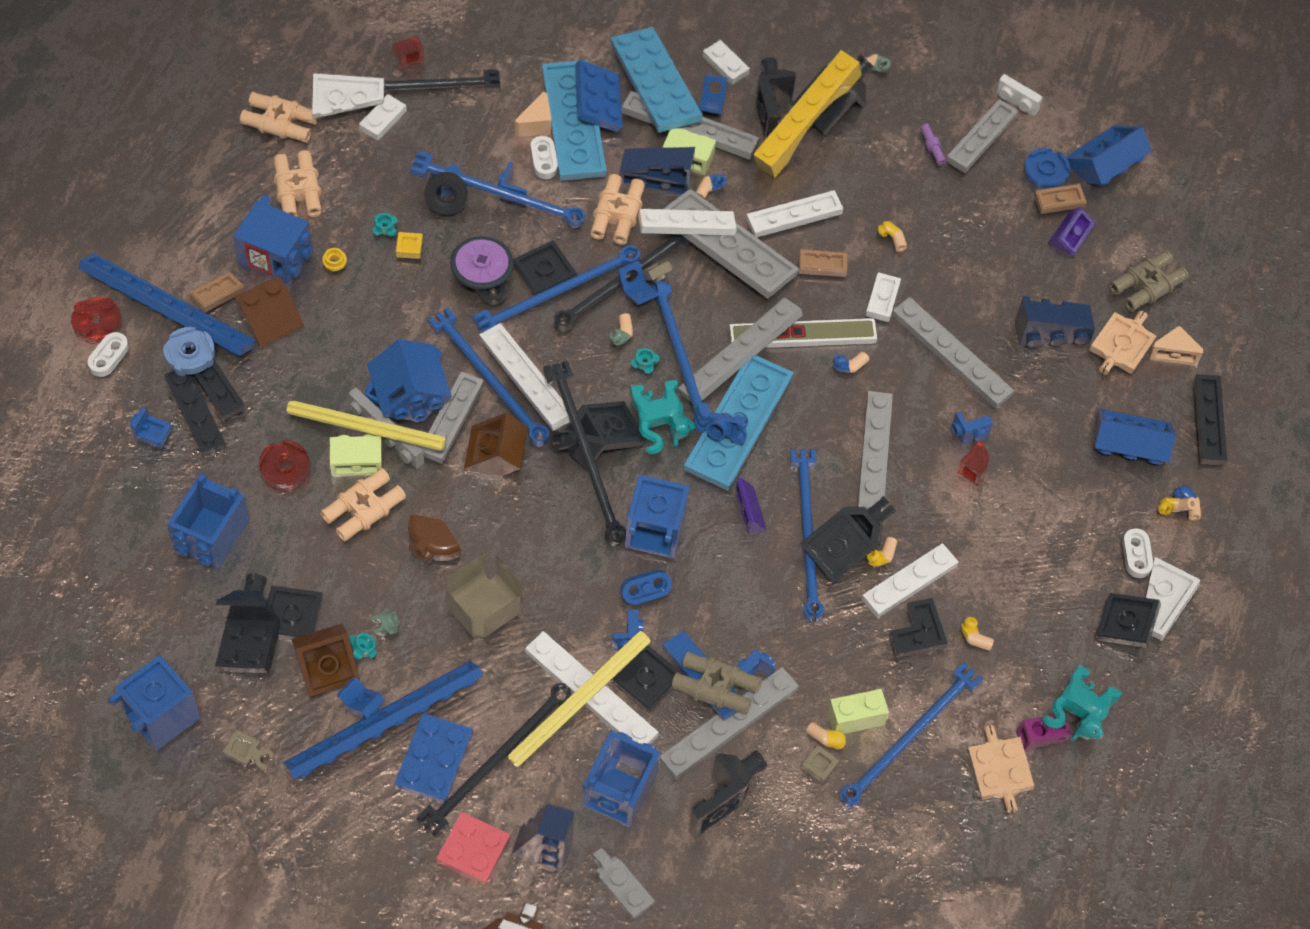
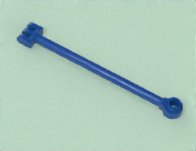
M422 151L416 152L415 159L412 162L413 166L409 169L411 175L425 179L427 172L432 174L439 172L455 173L470 187L561 217L571 228L580 227L585 219V212L579 207H566L564 209L431 163L433 155Z
M627 245L616 258L492 316L486 309L475 314L472 319L474 323H478L477 327L483 333L506 319L621 265L623 267L635 261H640V251H638L636 246Z
M654 281L652 288L658 292V296L654 299L660 305L695 410L693 421L696 430L703 433L706 431L711 413L708 404L702 403L668 301V297L671 296L670 283L665 281Z
M447 307L443 310L447 318L440 312L435 314L439 323L433 317L427 319L429 326L436 334L442 331L448 334L517 418L528 426L527 430L532 445L542 447L543 444H547L549 441V430L547 427L538 425L530 418L454 328L453 325L457 323V317Z
M790 449L791 467H799L803 539L805 540L813 533L809 467H816V449H810V457H806V449H800V457H796V449ZM804 549L808 600L803 609V616L808 622L812 623L814 611L810 607L818 608V611L815 613L816 623L823 617L824 606L818 599L815 561Z
M963 662L951 676L956 682L853 785H846L841 789L839 795L840 803L842 804L846 799V792L851 791L855 793V797H848L844 807L855 808L860 802L863 791L964 688L972 693L983 682L984 678L979 675L974 681H971L970 679L976 672L970 669L964 675L963 672L967 669L968 665Z

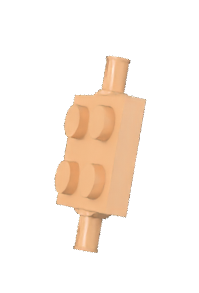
M1139 311L1134 320L1124 318L1114 312L1090 347V351L1105 360L1101 367H1099L1101 373L1104 371L1103 374L1107 375L1113 365L1130 374L1137 368L1157 337L1142 326L1148 317L1146 312L1143 314V311Z
M990 725V729L989 726H986L984 731L988 742L968 747V754L981 800L990 798L1004 799L1007 813L1012 811L1014 813L1018 811L1014 796L1020 792L1034 789L1021 737L1007 740L998 739L995 726Z

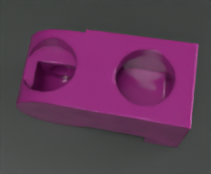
M1042 717L1026 719L1022 721L1016 730L1017 736L1021 737L1025 752L1033 751L1037 747L1063 743L1072 737L1067 720H1065V725L1061 728L1051 729L1044 725Z

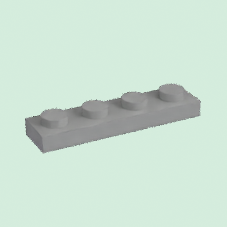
M999 99L948 154L946 162L966 173L1017 117L1018 110Z
M461 371L450 391L452 397L444 403L428 432L445 437V448L443 450H435L421 446L424 457L441 464L444 462L484 386L483 379Z
M356 387L348 393L349 408L356 416L360 415L364 418L396 425L388 417H383L382 411ZM382 437L388 447H394L399 452L400 457L405 463H411L416 469L424 464L423 450L418 445Z

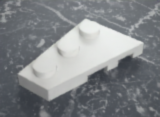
M313 73L312 119L382 104L384 78Z
M1157 557L1154 559L1146 598L1158 599L1161 602L1152 636L1162 641L1199 587L1201 580Z

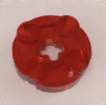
M95 297L79 301L74 305L71 324L78 338L80 336L90 344H100L106 335L121 329L122 317L118 306L114 304L111 298ZM95 317L103 318L99 320L98 324H94L91 321Z
M283 440L282 443L268 445L259 457L261 478L274 488L287 491L295 490L299 484L305 481L310 472V459L307 451L302 445L291 440ZM289 461L290 467L286 469L280 467V462L285 463Z

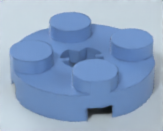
M184 327L174 331L163 348L168 366L180 376L199 373L211 367L214 362L215 348L211 336L205 331L204 333L197 331L194 327ZM187 347H191L192 350L196 349L192 354H185Z

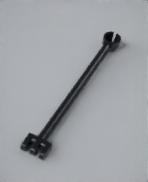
M497 69L483 70V77L384 81V91L484 86L485 94L501 92L500 73Z
M672 234L673 237L639 261L642 270L680 243L686 248L693 243L681 234ZM630 270L626 274V281L637 275V271ZM619 276L574 308L567 311H558L554 315V327L560 332L570 330L576 317L621 286Z
M563 361L560 364H552V367L550 365L544 366L543 372L547 383H557L606 521L605 540L610 545H620L626 539V529L619 524L618 520L616 521L566 380L573 377L568 361ZM611 533L615 534L616 540L612 537Z
M555 684L551 688V696L548 698V701L437 810L428 805L418 815L416 820L421 824L430 817L424 827L429 831L437 824L438 826L433 830L432 835L436 838L439 837L449 827V822L445 817L542 720L571 696L570 687L565 692L566 684ZM564 693H565V696H566L565 699H563V700H558V699L556 698L557 695H559V694H563V695H564Z

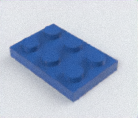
M579 60L575 64L578 118L618 133L622 128L619 74Z
M422 713L395 780L394 787L424 798L445 803L472 738L473 729Z

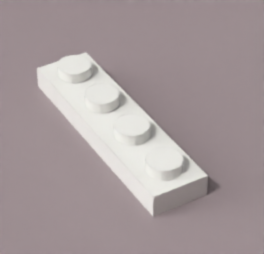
M835 190L748 213L746 220L752 234L755 237H760L841 215L843 207Z
M640 209L638 214L641 233L735 235L736 232L733 211Z
M942 543L863 594L862 601L876 618H879L956 568L958 561Z

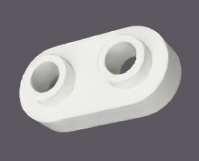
M547 136L534 138L531 142L534 172L541 179H551L558 171L554 142Z
M113 332L106 335L89 356L88 366L93 375L98 377L109 375L126 355L129 345L127 338L123 334Z
M1130 529L1122 540L1126 570L1135 578H1144L1149 575L1153 567L1149 536L1141 529ZM1131 542L1137 543L1138 546H1133ZM1135 565L1141 566L1142 569L1136 568Z

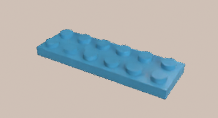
M653 27L610 38L615 54L658 133L702 121L701 111Z
M578 61L542 64L560 181L606 177L607 175L599 126L578 118L575 64Z
M756 355L742 366L715 413H728L733 417L736 415L747 417L748 425L745 443L742 445L732 442L731 438L726 436L721 440H715L709 436L706 428V431L702 433L684 464L683 470L729 491L790 384L794 372Z

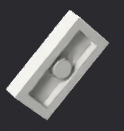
M721 40L703 51L702 57L723 77L728 78V82L731 85L749 75L750 68Z
M1005 74L999 79L996 94L1003 100L1012 103L1023 112H1027L1034 117L1039 111L1043 97Z
M387 94L383 99V103L378 104L359 123V130L378 141L407 111L406 105Z
M878 272L866 312L867 317L889 322L901 278Z

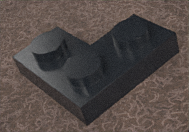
M933 598L909 602L907 610L912 626L891 630L889 634L896 658L944 649L948 644Z

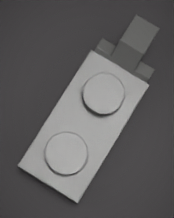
M602 848L592 854V860L599 867L596 870L599 881L633 921L655 905V900L621 860L616 856L610 858Z

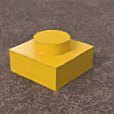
M398 232L396 257L420 259L423 234Z

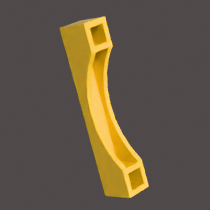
M842 50L837 54L753 154L757 167L773 178H776L790 161L799 142L816 118L834 100L847 93L862 74L860 63Z

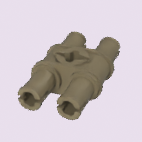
M1164 250L1153 258H1144L1134 267L1127 268L1124 275L1110 282L1109 289L1114 295H1118L1126 289L1133 287L1137 292L1127 297L1124 301L1125 307L1130 312H1133L1146 303L1153 304L1161 296L1170 294L1176 285L1188 279L1189 274L1183 266L1178 267L1167 275L1164 274L1160 269L1171 264L1173 261L1172 254L1168 250Z
M688 651L683 660V667L702 673L703 676L697 680L677 672L672 681V688L693 695L695 701L701 700L715 705L717 709H724L726 707L747 715L751 707V699L735 694L731 690L733 687L738 686L758 693L762 684V678L742 671L739 665L733 666L717 660L716 657L708 659Z

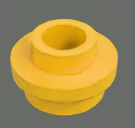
M330 248L323 255L322 261L326 269L339 271L346 266L347 257L339 248Z

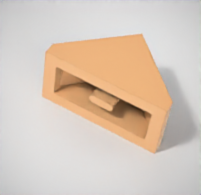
M543 92L515 120V135L517 137L551 134V114L547 93Z
M1178 326L1154 343L1149 360L1197 366L1202 357L1203 348Z

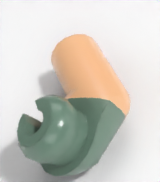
M871 55L865 58L874 66L872 70L879 72L887 71L891 64L888 58L879 55Z
M621 314L619 316L620 329H615V333L613 331L610 332L609 338L614 345H623L633 335L631 316L629 314Z

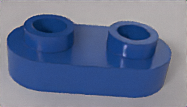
M653 570L627 578L621 584L620 594L631 605L641 604L667 595L672 588V580L666 572ZM656 579H660V583L658 585H653V582ZM632 586H636V590L633 593H629V589Z

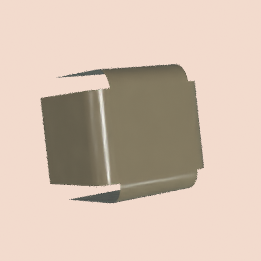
M481 554L448 577V591L446 590L447 607L472 637L480 635L482 638H485L520 614L522 584L497 555V573L491 580L487 578L484 572V554Z

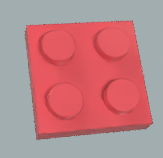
M461 812L436 858L437 863L486 885L510 840V834Z

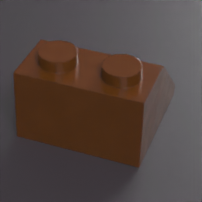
M279 276L235 296L237 312L260 348L304 328L292 296Z
M507 412L473 425L464 469L471 472L501 476L520 470L528 426Z
M342 623L291 639L309 697L343 687L353 677L360 680L349 637Z

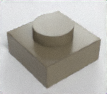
M658 261L642 270L644 279L653 280V282L660 281L666 277L665 273L672 270L669 261Z
M817 745L803 762L801 769L823 784L838 766L839 760Z

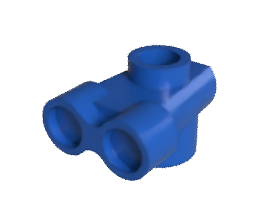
M712 412L709 417L707 432L715 440H721L726 436L731 438L732 442L743 445L747 438L748 418L740 415L733 417L728 413L719 414Z

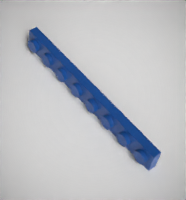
M94 253L80 260L78 269L86 272L90 277L97 278L106 283L110 288L117 289L129 298L147 305L149 309L158 311L167 316L171 321L178 322L185 327H194L197 331L203 333L204 331L211 336L213 343L228 349L230 353L241 356L253 349L255 339Z
M471 660L381 708L368 719L363 718L284 761L283 764L286 771L294 779L309 775L312 769L333 762L336 756L345 751L355 750L360 746V743L369 738L379 737L385 729L404 723L407 717L415 713L426 711L430 708L431 704L438 700L450 698L453 692L458 689L472 686L476 683L477 679L483 676L480 667Z

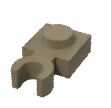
M235 729L222 753L223 756L245 767L252 761L255 767L262 772H266L268 766L261 763L260 759L262 757L273 759L274 753L269 749H257L260 741Z

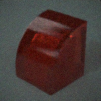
M417 36L393 43L392 48L402 68L424 61L423 45Z
M980 441L961 460L957 472L977 487L983 481L989 464L988 451Z

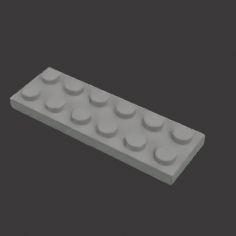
M691 189L664 208L667 210L720 211ZM736 222L735 235L681 234L767 299L797 276L799 268Z

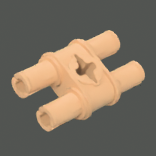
M256 92L251 93L249 106L266 110L265 114L261 115L243 110L240 116V124L257 128L263 134L269 133L279 136L283 140L291 138L303 141L304 143H308L311 129L293 124L294 121L300 120L316 125L319 118L312 119V109L301 106L298 101L292 102L281 99L277 95L270 97Z
M300 151L297 154L299 169L290 170L286 155H276L274 157L276 174L273 180L277 187L276 198L281 203L282 210L298 217L296 202L305 200L308 216L316 217L321 215L319 197L322 190L318 184V171L313 167L310 151Z
M610 174L605 190L599 194L597 208L593 212L595 220L590 235L595 239H603L608 223L617 225L613 240L617 244L624 245L627 243L631 228L636 226L637 214L642 208L641 196L645 183L642 180L633 179L628 194H621L618 192L622 178L619 175Z
M380 468L365 480L358 479L355 485L343 493L340 492L337 500L322 509L320 514L327 524H330L345 512L353 516L336 528L338 536L342 541L346 542L359 531L369 530L370 526L383 516L387 517L390 512L389 510L406 499V495L398 485L382 497L376 496L373 493L390 481L388 473L383 468Z

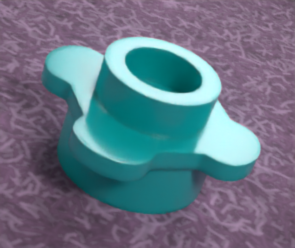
M381 213L374 217L375 227L372 229L374 235L379 236L382 234L391 237L396 234L395 224H397L398 220L395 216Z
M640 348L637 350L636 358L631 360V366L643 370L646 374H650L653 372L655 363L659 362V356L651 349Z
M361 633L357 637H349L354 658H374L376 656V650L374 649L376 643L372 636Z

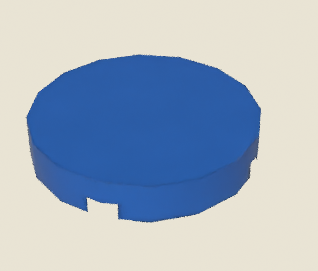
M1040 148L1030 152L1027 156L1023 171L1025 178L1030 184L1039 189H1049L1063 186L1069 178L1071 167L1069 160L1059 151L1056 153L1050 148Z

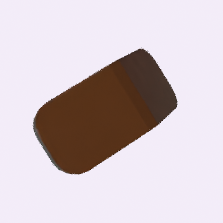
M420 515L409 516L408 535L411 541L409 550L418 560L430 564L433 560L450 561L461 557L460 547L444 521Z

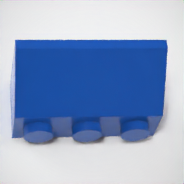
M1113 125L1065 157L1069 160L1070 167L1086 183L1102 186L1108 184L1115 175L1126 172L1128 170L1127 167L1143 161L1144 156L1152 152L1143 126Z
M1098 408L1094 446L1099 452L1112 455L1113 452L1122 453L1123 457L1134 460L1138 457L1147 458V461L1153 464L1170 462L1176 437L1171 422Z

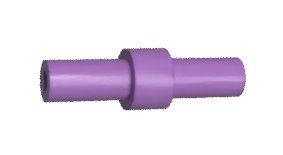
M929 124L922 125L920 129L926 139L925 145L928 151L933 154L938 165L945 164L946 159L940 149L941 143L938 137L934 136Z

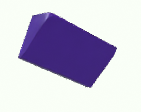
M1081 207L1073 209L1066 215L1048 243L1073 256L1095 225V222Z
M738 478L735 492L747 532L752 534L765 531L766 525L754 487L743 478Z

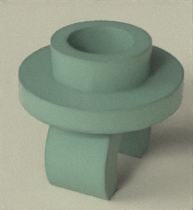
M387 608L382 610L381 614L374 615L371 618L374 623H381L378 629L373 630L378 636H385L387 633L394 634L398 631L399 618L395 612Z

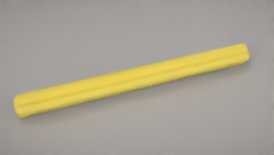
M289 401L286 411L290 415L435 450H443L445 448L446 438L443 436L298 401Z
M640 631L508 755L511 763L516 767L521 766L650 643L649 637Z

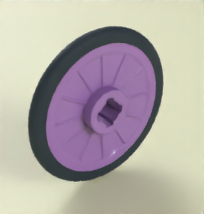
M485 236L472 237L461 242L454 249L450 259V267L456 279L474 289H490L499 286L509 278L514 266L513 256L509 248L501 241Z

